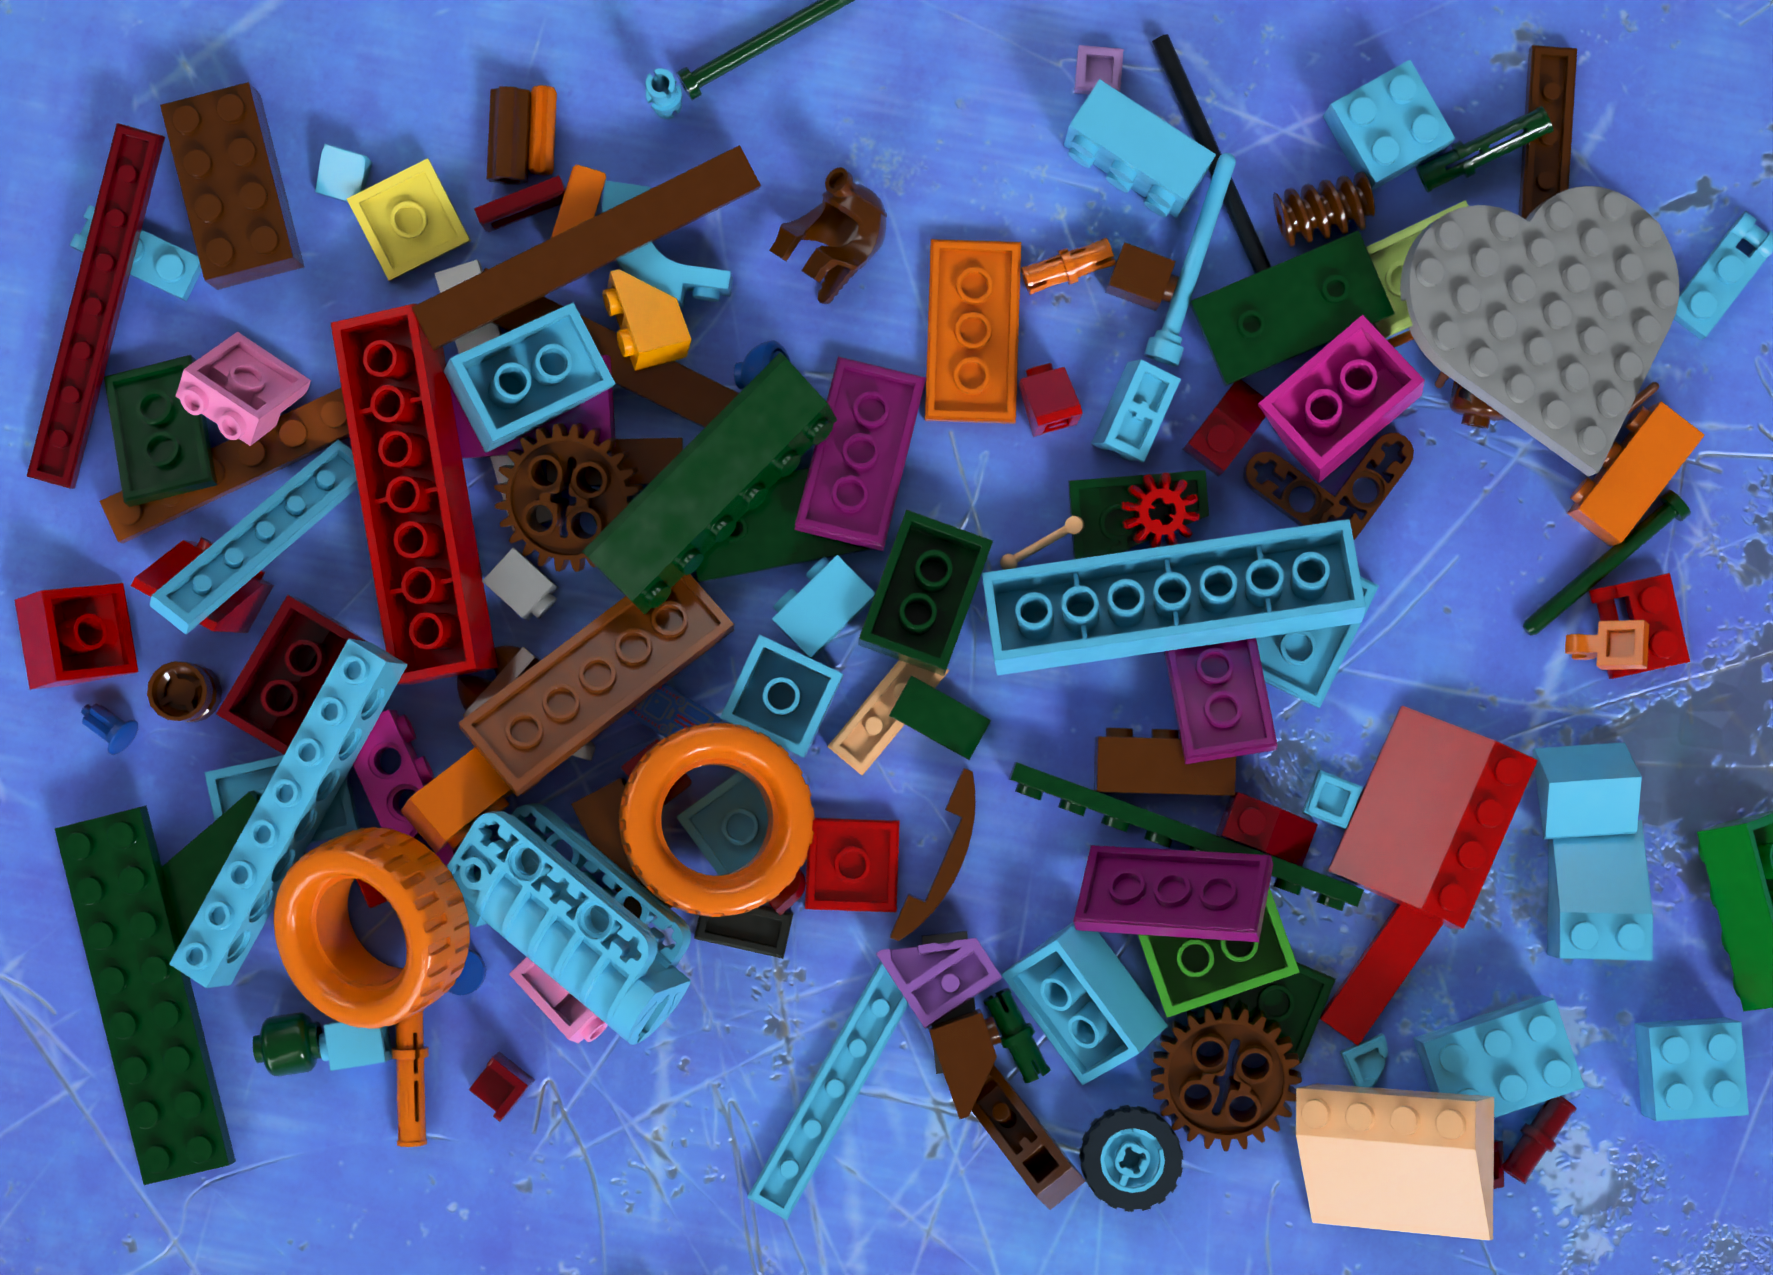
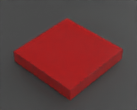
M815 818L812 825V831L814 832L813 840L807 851L805 909L896 912L900 821Z

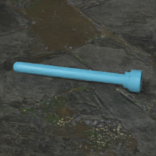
M1224 153L1218 158L1162 330H1157L1155 337H1149L1144 356L1172 366L1179 365L1184 350L1180 346L1183 338L1179 336L1236 164L1235 157L1230 153Z

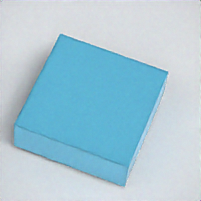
M1318 770L1302 813L1347 829L1362 786Z

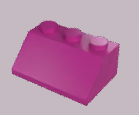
M1362 315L1260 401L1258 406L1288 451L1320 483L1422 396L1425 380Z

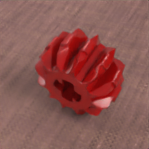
M1164 472L1161 474L1158 488L1153 477L1147 474L1142 477L1143 484L1147 490L1145 493L1135 485L1129 486V493L1137 498L1138 501L1136 504L1122 502L1121 509L1135 511L1136 517L1128 518L1122 524L1126 529L1137 525L1141 526L1135 533L1133 541L1141 543L1151 533L1149 545L1150 548L1160 547L1162 535H1164L1168 546L1178 544L1174 531H1177L1186 538L1192 536L1193 532L1190 528L1182 523L1184 519L1190 521L1199 520V513L1186 512L1185 506L1196 503L1198 498L1196 494L1187 495L1183 498L1179 496L1188 484L1184 479L1176 482L1173 488L1169 490L1171 482L1170 473ZM1156 499L1161 504H1169L1171 506V514H1165L1169 519L1163 524L1159 519H1151L1149 517V509H1155L1151 504Z

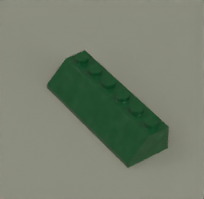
M779 353L582 552L645 615L651 608H657L667 600L671 593V588L684 575L693 573L701 565L704 554L716 542L719 543L726 540L733 533L736 522L748 510H753L763 503L769 489L781 477L790 475L798 467L801 456L813 444L817 445L829 436L833 429V424L837 421L836 416L823 397L790 361Z

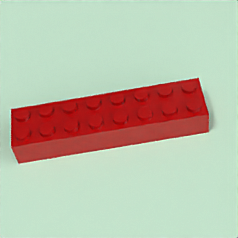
M414 303L331 323L386 652L408 664L397 685L417 684L498 668L450 384L443 372L446 367L444 349L441 347L433 351L412 312V307L417 305Z

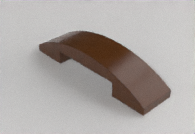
M962 769L945 808L946 811L960 816L961 819L925 900L908 893L890 934L892 939L900 941L912 933L934 912L948 893L961 869L969 847L975 818V784L973 772L968 769Z

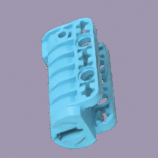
M531 803L520 806L511 815L504 811L488 812L480 815L474 821L447 865L463 895L469 923L474 927L485 924L490 925L631 1045L640 1043L650 1036L674 1011L691 983V980L676 968L691 942V932L688 924L542 804ZM525 817H537L534 825L544 834L553 831L555 833L547 838L538 831L533 832L529 828V823L525 820ZM499 824L500 827L496 835L499 839L492 842L490 840L492 831L488 826ZM560 840H565L571 845L573 850L571 862L556 851L557 843ZM477 865L480 869L474 874V867ZM584 866L592 873L602 871L605 873L602 881L609 888H601L596 884V878L588 871L582 872L579 869ZM620 887L623 888V889H622L621 891H619L617 894L613 893V892L610 890V889H612V890H613V889H617V888H620ZM628 896H632L640 902L642 907L640 918H637L624 907L625 899ZM652 922L661 930L672 928L674 932L671 938L676 944L664 946V934L656 927L649 928L648 925Z

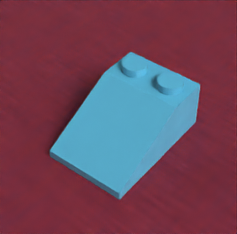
M574 302L450 358L443 371L485 453L531 432L616 384Z
M1638 820L1637 832L1633 834L1548 839L1547 955L1561 959L1653 961V909L1642 820Z

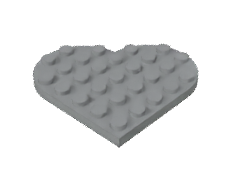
M1582 186L1567 189L1539 204L1526 219L1511 211L1488 205L1466 206L1445 214L1422 230L1411 245L1402 268L1400 293L1401 301L1406 300L1413 326L1409 327L1412 337L1434 366L1589 477L1599 473L1672 325L1679 300V275L1672 248L1660 224L1645 209L1619 192L1596 186Z

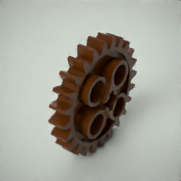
M563 422L554 424L552 435L546 427L536 429L537 442L529 435L520 439L525 452L518 449L508 451L507 454L515 463L514 466L504 465L499 467L498 471L508 478V482L494 486L495 490L506 494V500L495 504V508L508 510L509 514L507 518L499 523L500 527L514 526L516 531L510 537L509 542L514 543L523 539L526 542L522 552L524 557L535 551L539 552L538 566L542 567L554 558L555 569L560 572L566 568L570 560L573 570L579 572L584 569L586 558L588 563L594 568L596 566L582 551L633 501L632 495L644 490L641 485L630 484L629 478L639 471L638 467L625 469L622 463L630 453L624 451L615 455L612 450L615 446L616 438L612 437L600 443V429L597 427L591 429L586 436H584L582 423L573 424L569 434ZM571 457L576 459V468L573 470V473L570 463ZM545 459L552 461L558 470V476L554 483L547 481L541 473V466ZM589 466L598 469L602 475L603 482L599 490L591 488L585 480L586 469ZM569 489V495L576 497L577 502L569 505V499L562 497V491ZM539 505L546 506L552 513L553 521L549 528L542 526L536 518V510ZM583 512L591 513L597 521L595 534L586 533L582 529L580 517ZM565 521L568 531L567 537L562 535V526L565 524Z
M1228 1001L1223 1002L1221 1013L1216 1014L1210 1004L1204 1005L1205 1016L1198 1018L1193 1011H1187L1188 1025L1186 1027L1175 1020L1172 1022L1175 1038L1161 1035L1160 1045L1167 1052L1157 1051L1153 1053V1062L1161 1066V1068L1151 1070V1081L1162 1083L1153 1088V1097L1158 1100L1166 1099L1160 1105V1114L1167 1116L1175 1113L1171 1121L1172 1129L1175 1131L1187 1125V1141L1191 1142L1200 1133L1204 1136V1146L1206 1149L1210 1148L1215 1138L1221 1139L1224 1151H1228L1231 1139H1237L1243 1150L1247 1149V1136L1252 1134L1261 1143L1265 1142L1264 1127L1267 1126L1279 1132L1280 1124L1276 1116L1281 1115L1291 1118V1107L1285 1101H1296V1089L1290 1085L1302 1082L1301 1072L1291 1069L1300 1064L1298 1053H1286L1293 1046L1291 1037L1287 1036L1277 1039L1281 1032L1280 1023L1277 1021L1265 1027L1266 1015L1263 1010L1257 1013L1253 1019L1249 1018L1248 1007L1245 1003L1242 1004L1237 1014L1231 1013ZM1233 1039H1238L1240 1044L1232 1060L1233 1076L1227 1078L1220 1112L1213 1113L1212 1108L1220 1091L1218 1076L1225 1074L1231 1042ZM1214 1041L1222 1047L1218 1054L1211 1057L1200 1054L1197 1049L1203 1042ZM1252 1053H1259L1267 1059L1258 1068H1249L1242 1063L1243 1059ZM1194 1084H1202L1210 1090L1205 1097L1200 1099H1193L1185 1092L1187 1088ZM1239 1096H1247L1254 1101L1253 1105L1244 1111H1238L1230 1106L1232 1100Z

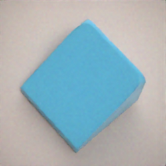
M324 144L315 192L348 202L347 198L365 189L373 163L365 155Z

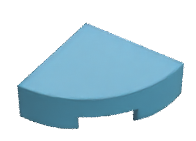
M1381 1033L1362 1041L1359 1046L1353 1045L1340 1051L1354 1086L1373 1088L1378 1082L1388 1055L1384 1034Z

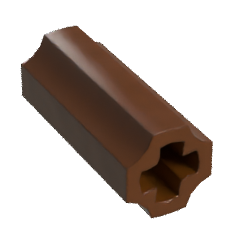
M499 86V88L491 89L486 177L489 182L503 185L528 183L531 92L529 90Z

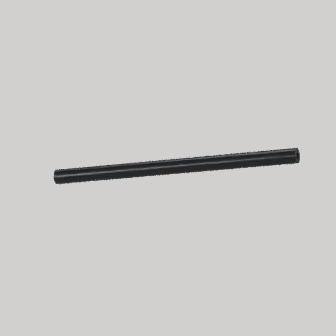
M1162 35L1153 40L1152 44L1195 141L1216 154L1208 169L1212 177L1218 158L1222 154L1169 35ZM1231 177L1223 204L1251 267L1256 274L1270 268L1271 264Z

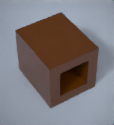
M1124 242L1105 293L1156 311L1161 300L1170 302L1179 279V276L1171 274L1176 261Z

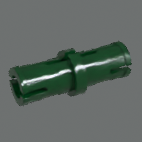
M1005 988L996 992V997L993 998L990 995L983 1002L989 1009L1002 1035L1000 1037L1002 1047L1009 1049L1023 1076L1024 1083H1030L1039 1079L1037 1074L1041 1073L1044 1076L1051 1069L1046 1064L1032 1036L1035 1033L1032 1024L1025 1023L1011 995L1010 989Z

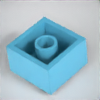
M1411 60L1404 62L1334 101L1323 115L1324 120L1355 174L1363 171L1369 180L1372 191L1445 151L1455 140V136Z
M759 634L720 718L731 724L742 725L756 732H761L770 737L777 745H781L784 749L805 758L844 675Z
M1721 1017L1634 1023L1641 1115L1654 1121L1749 1115L1742 1022Z

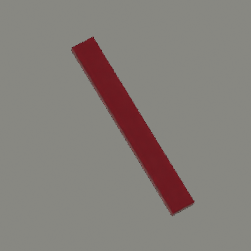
M119 123L116 124L27 477L69 489H75L165 140V137Z

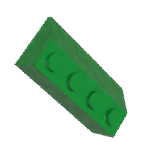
M1773 811L1720 823L1697 832L1699 856L1706 865L1711 885L1710 898L1719 915L1722 927V945L1729 954L1734 973L1733 987L1736 995L1741 1000L1743 1011L1773 1008Z

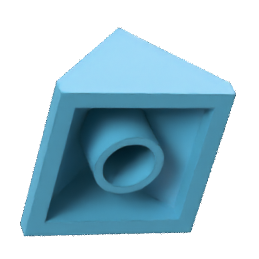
M1625 742L1534 748L1532 750L1533 758L1538 760L1535 766V776L1543 839L1633 834L1637 832L1642 776Z

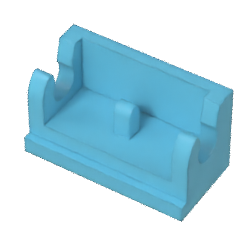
M1142 359L1127 362L1091 444L1103 450L1115 451L1121 454L1120 458L1144 462L1181 378Z

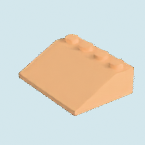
M1318 1083L1296 1088V1139L1312 1223L1493 1240V1096Z

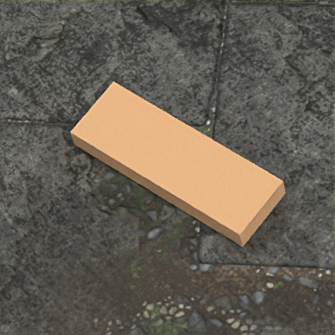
M899 660L827 747L863 776L905 725L889 715L909 678L913 676L936 688L949 670L947 669L945 675L942 676Z

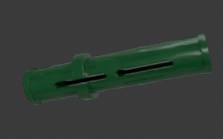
M1539 106L1536 110L1501 125L1465 144L1461 141L1453 144L1451 151L1423 165L1416 166V171L1425 190L1430 192L1432 189L1462 175L1468 178L1476 173V168L1510 153L1547 133L1554 132L1552 123L1543 106ZM1523 129V132L1521 134L1516 135L1492 148H1489L1490 144H1493ZM1479 150V154L1463 162H1460L1447 170L1445 169L1447 165L1456 162Z

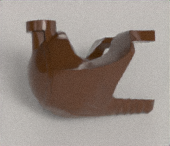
M841 167L835 168L828 174L825 180L827 191L822 194L823 203L799 219L781 224L777 238L769 250L787 262L800 240L817 241L827 245L816 248L801 270L819 283L824 278L825 281L821 284L822 288L819 290L817 298L819 303L822 304L831 303L834 297L838 295L839 290L843 289V285L847 284L849 279L866 265L882 246L886 232L887 213L881 199L872 190L853 182L852 175Z

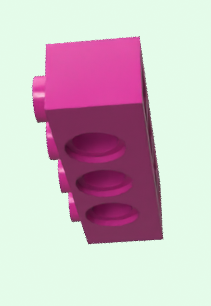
M388 709L381 712L353 766L381 828L394 829L418 840L420 834L401 813L399 798L408 789L415 792L419 791L435 777L425 756L418 758L411 744V741L416 739V734L408 717L405 714L399 716L397 710ZM388 748L397 750L401 757L399 769L392 774L386 773L380 765L381 755ZM448 844L437 852L436 855L447 867L459 847L453 850Z

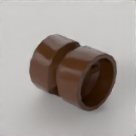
M176 661L164 664L158 668L150 678L147 690L150 706L159 716L167 720L199 722L210 717L217 710L222 695L219 679L212 670L199 664Z

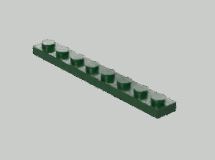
M1017 762L1014 763L1008 779L1018 783L1015 792L1040 801L1043 793L1061 799L1058 805L1059 808L1083 817L1086 809L1104 814L1101 821L1102 824L1127 832L1130 824L1147 830L1144 839L1170 848L1174 840L1190 846L1188 851L1268 855ZM1271 856L1273 861L1271 876L1276 878L1274 887L1296 895H1300L1303 887L1319 893L1317 903L1339 911H1343L1345 903L1358 907L1364 889Z

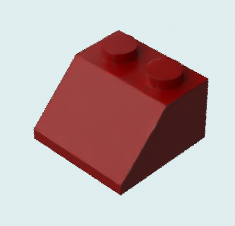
M123 583L41 590L14 600L30 690L74 685L138 672Z

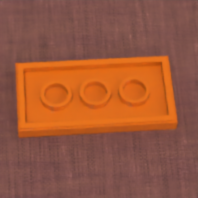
M931 239L925 421L1016 423L1021 242Z

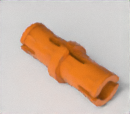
M1104 238L1079 249L1068 251V248L1059 250L1057 256L1021 267V273L1027 291L1031 295L1067 281L1069 285L1078 282V277L1115 266L1116 262L1112 258L1114 254L1108 239Z

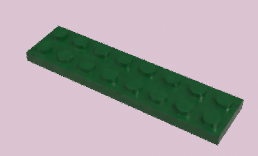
M147 805L55 828L143 1184L148 1185L233 1164L236 1160L190 977L169 964L181 941Z

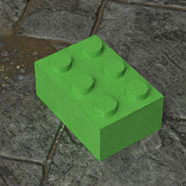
M1270 887L1259 942L1138 934L1167 1018L1300 973Z

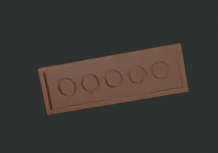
M691 574L684 575L671 588V593L667 600L657 608H651L645 615L625 596L458 722L459 728L518 797L733 632L734 623Z

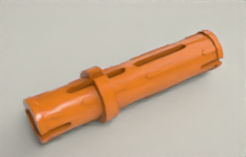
M424 1009L395 1024L396 1047L391 1049L392 1059H396L397 1146L417 1147L427 1144L424 1058L429 1056V1047L424 1046Z

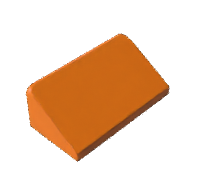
M578 164L573 166L551 238L595 216L606 181V174L604 172Z

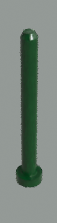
M817 0L692 72L687 67L676 72L677 77L688 97L694 100L702 95L700 88L855 0Z
M1668 490L1660 497L1662 505L1630 531L1622 543L1610 548L1527 618L1523 624L1524 630L1530 636L1542 631L1674 518L1678 521H1683L1689 516L1691 511L1687 504L1674 491Z

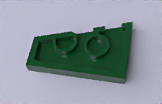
M1206 470L1170 473L1171 482L1169 490L1173 488L1176 482L1184 479L1188 484L1179 496L1183 498L1187 495H1197L1198 501L1185 506L1186 512L1199 513V520L1209 516ZM1162 473L1150 474L1157 488L1159 487V479ZM1144 475L1068 481L1070 515L1079 516L1084 521L1083 531L1078 534H1072L1074 559L1121 553L1150 540L1151 533L1147 535L1144 541L1136 543L1133 541V537L1141 526L1137 525L1126 529L1122 524L1124 520L1136 517L1135 511L1122 510L1121 503H1137L1138 499L1128 491L1130 485L1139 487L1144 493L1147 491L1143 484L1142 477ZM1156 499L1151 504L1155 509H1149V517L1151 519H1159L1163 524L1169 519L1165 514H1171V506L1169 504H1161ZM1184 519L1182 524L1188 525L1195 521Z

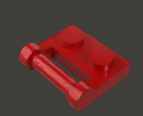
M1670 573L1589 590L1591 603L1597 604L1600 621H1619L1614 599L1624 597L1629 620H1645L1649 624L1647 669L1607 670L1609 679L1690 662Z

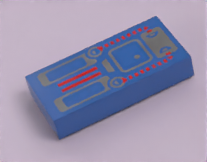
M667 684L662 685L626 713L664 737L687 727L706 723H721L723 720Z

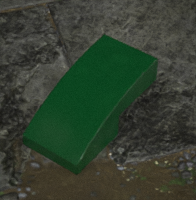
M913 676L909 678L889 715L967 760H970L991 722L990 719Z

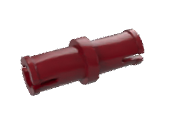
M1562 1096L1547 1100L1530 1125L1524 1124L1520 1130L1523 1136L1505 1162L1501 1164L1500 1168L1519 1182L1526 1184L1527 1179L1546 1151L1552 1152L1556 1147L1555 1138L1577 1108Z

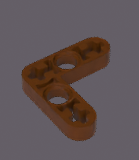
M1388 433L1381 436L1371 445L1335 496L1279 455L1272 452L1263 451L1257 453L1247 461L1243 471V478L1246 485L1254 493L1299 526L1326 523L1329 517L1336 520L1348 508L1339 504L1343 498L1352 509L1364 513L1361 519H1359L1356 513L1349 517L1353 539L1355 540L1410 466L1413 460L1414 449L1406 436L1399 433ZM1395 443L1400 447L1398 456L1402 461L1401 463L1393 461L1385 468L1382 474L1390 476V480L1386 482L1378 472L1366 468V465L1370 462L1376 468L1385 457L1384 451L1381 450L1382 445L1390 447ZM1267 462L1272 463L1274 468L1271 473L1281 482L1285 480L1287 474L1294 479L1283 489L1279 499L1272 494L1279 486L1270 480H1266L1262 484L1255 480L1258 475L1257 470L1253 468L1255 463L1260 466ZM1359 478H1368L1376 485L1377 495L1370 503H1362L1353 495L1354 482ZM1304 487L1312 493L1314 504L1309 511L1305 513L1297 512L1291 507L1289 495L1294 488Z

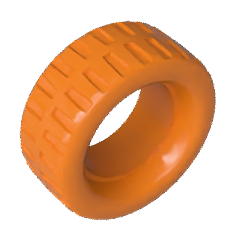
M727 723L699 724L681 729L665 737L647 751L637 763L629 776L621 797L619 832L624 854L630 867L643 885L660 900L676 909L695 915L708 917L737 915L756 909L771 901L795 879L796 873L805 863L809 845L812 844L814 832L812 831L813 820H815V814L810 799L812 794L809 785L804 781L802 770L797 763L793 762L789 757V753L781 745L774 743L765 734L742 725ZM707 765L729 767L749 778L760 791L768 816L765 839L757 854L740 869L717 876L698 873L682 864L669 849L661 824L663 804L674 783L688 771Z
M376 827L352 830L319 845L301 856L300 860L296 861L287 871L285 878L279 886L275 900L273 922L275 940L283 965L302 995L318 1010L338 1022L357 1028L368 1029L392 1026L415 1015L437 1001L451 989L456 979L462 973L469 951L470 927L468 912L461 890L442 860L423 843L405 833L394 829ZM354 879H360L373 886L387 899L395 910L401 922L406 940L407 952L404 968L389 966L377 960L362 946L355 935L348 913L349 891Z

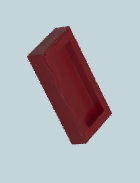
M558 175L478 206L474 210L484 230L491 232L561 205L566 188Z

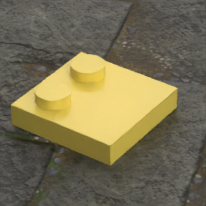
M428 158L347 198L389 281L471 241Z

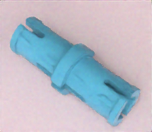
M663 68L653 70L655 76L652 77L649 73L645 81L646 99L648 104L653 103L651 108L654 109L659 117L671 119L674 117L672 112L675 110L679 114L682 108V89L680 85H675L677 81L671 72Z

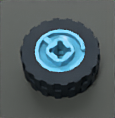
M1129 1105L1120 1106L1119 1109H1109L1103 1112L1104 1115L1099 1119L1096 1118L1091 1123L1088 1132L1085 1131L1082 1138L1083 1143L1079 1154L1080 1166L1088 1186L1100 1200L1105 1201L1108 1206L1115 1209L1118 1207L1128 1212H1134L1135 1209H1142L1144 1211L1151 1209L1150 1206L1156 1203L1161 1204L1166 1200L1165 1197L1170 1191L1173 1193L1177 1187L1176 1181L1182 1175L1183 1151L1176 1133L1160 1115L1144 1107H1129Z

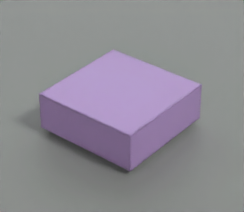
M1079 45L1074 93L1089 95L1099 79L1120 92L1124 49Z

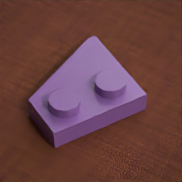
M977 938L955 940L941 944H923L917 947L883 949L876 953L925 1029L1002 979V976Z

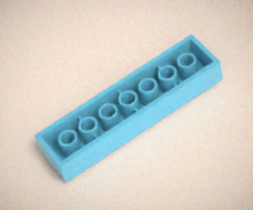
M1350 519L982 573L997 676L1362 623L1366 608Z

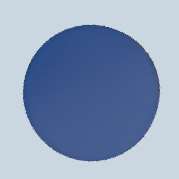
M469 949L462 973L448 992L455 995H467L482 985L486 976V966L478 953Z

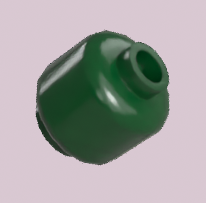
M302 1012L267 1018L261 1026L260 1035L253 1036V1053L256 1062H264L267 1071L274 1076L311 1071L315 1067L317 1059L322 1058L319 1048V1035L323 1032L318 1021L312 1022L311 1018Z

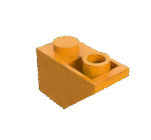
M620 269L610 271L607 289L602 291L603 302L607 314L610 317L616 316L620 328L616 333L619 349L623 357L630 356L634 370L637 371L686 358L691 337L677 298Z

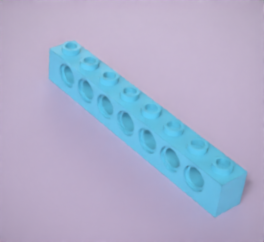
M355 639L347 640L169 963L171 966L205 988L232 984L275 906L281 881L285 878L290 867L300 860L408 664L371 642Z

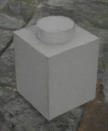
M512 548L482 580L484 584L525 620H529L533 615L538 619L541 618L557 600L552 594L559 587L515 548Z

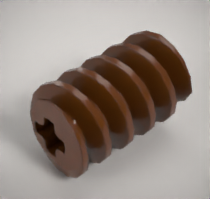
M1363 171L1355 174L1353 183L1349 177L1345 175L1340 176L1335 187L1331 181L1322 180L1319 183L1318 192L1311 184H1305L1302 187L1300 196L1295 189L1288 188L1284 191L1283 201L1277 193L1274 192L1273 194L1278 227L1289 247L1295 246L1296 233L1298 232L1302 233L1307 243H1312L1315 228H1319L1324 238L1329 239L1332 224H1336L1342 235L1348 234L1349 220L1353 219L1359 230L1363 231L1366 229L1367 216L1371 215L1373 217L1375 214L1372 189Z

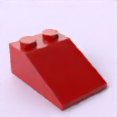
M202 537L198 543L182 540L138 574L130 586L151 597L170 579L208 549L213 542ZM261 570L199 624L213 632L248 633L274 586L262 579L265 571Z

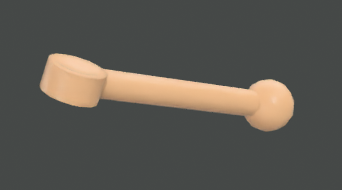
M1071 516L1066 519L1063 527L1014 555H1003L1000 560L1002 569L1016 568L1018 562L1065 535L1080 533L1083 531L1084 521L1079 516Z

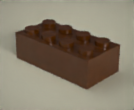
M247 82L160 105L204 281L219 290L303 268L304 263L262 98L258 91Z

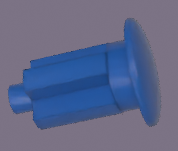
M96 703L90 706L87 704L81 710V713L84 715L82 724L109 743L108 752L112 755L125 750L137 734V721L129 720L125 723L102 705Z

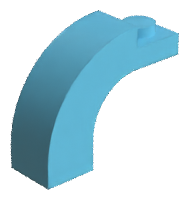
M605 181L602 213L650 190L651 187ZM652 242L616 260L622 271L677 298L680 308H684L686 291H693L692 297L703 301L718 302L720 295L731 297L733 283L731 271L676 263L663 256Z

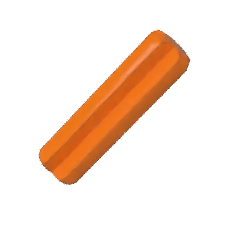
M547 85L533 86L531 89L528 169L531 174L543 176L551 175L554 171L557 93L554 87Z

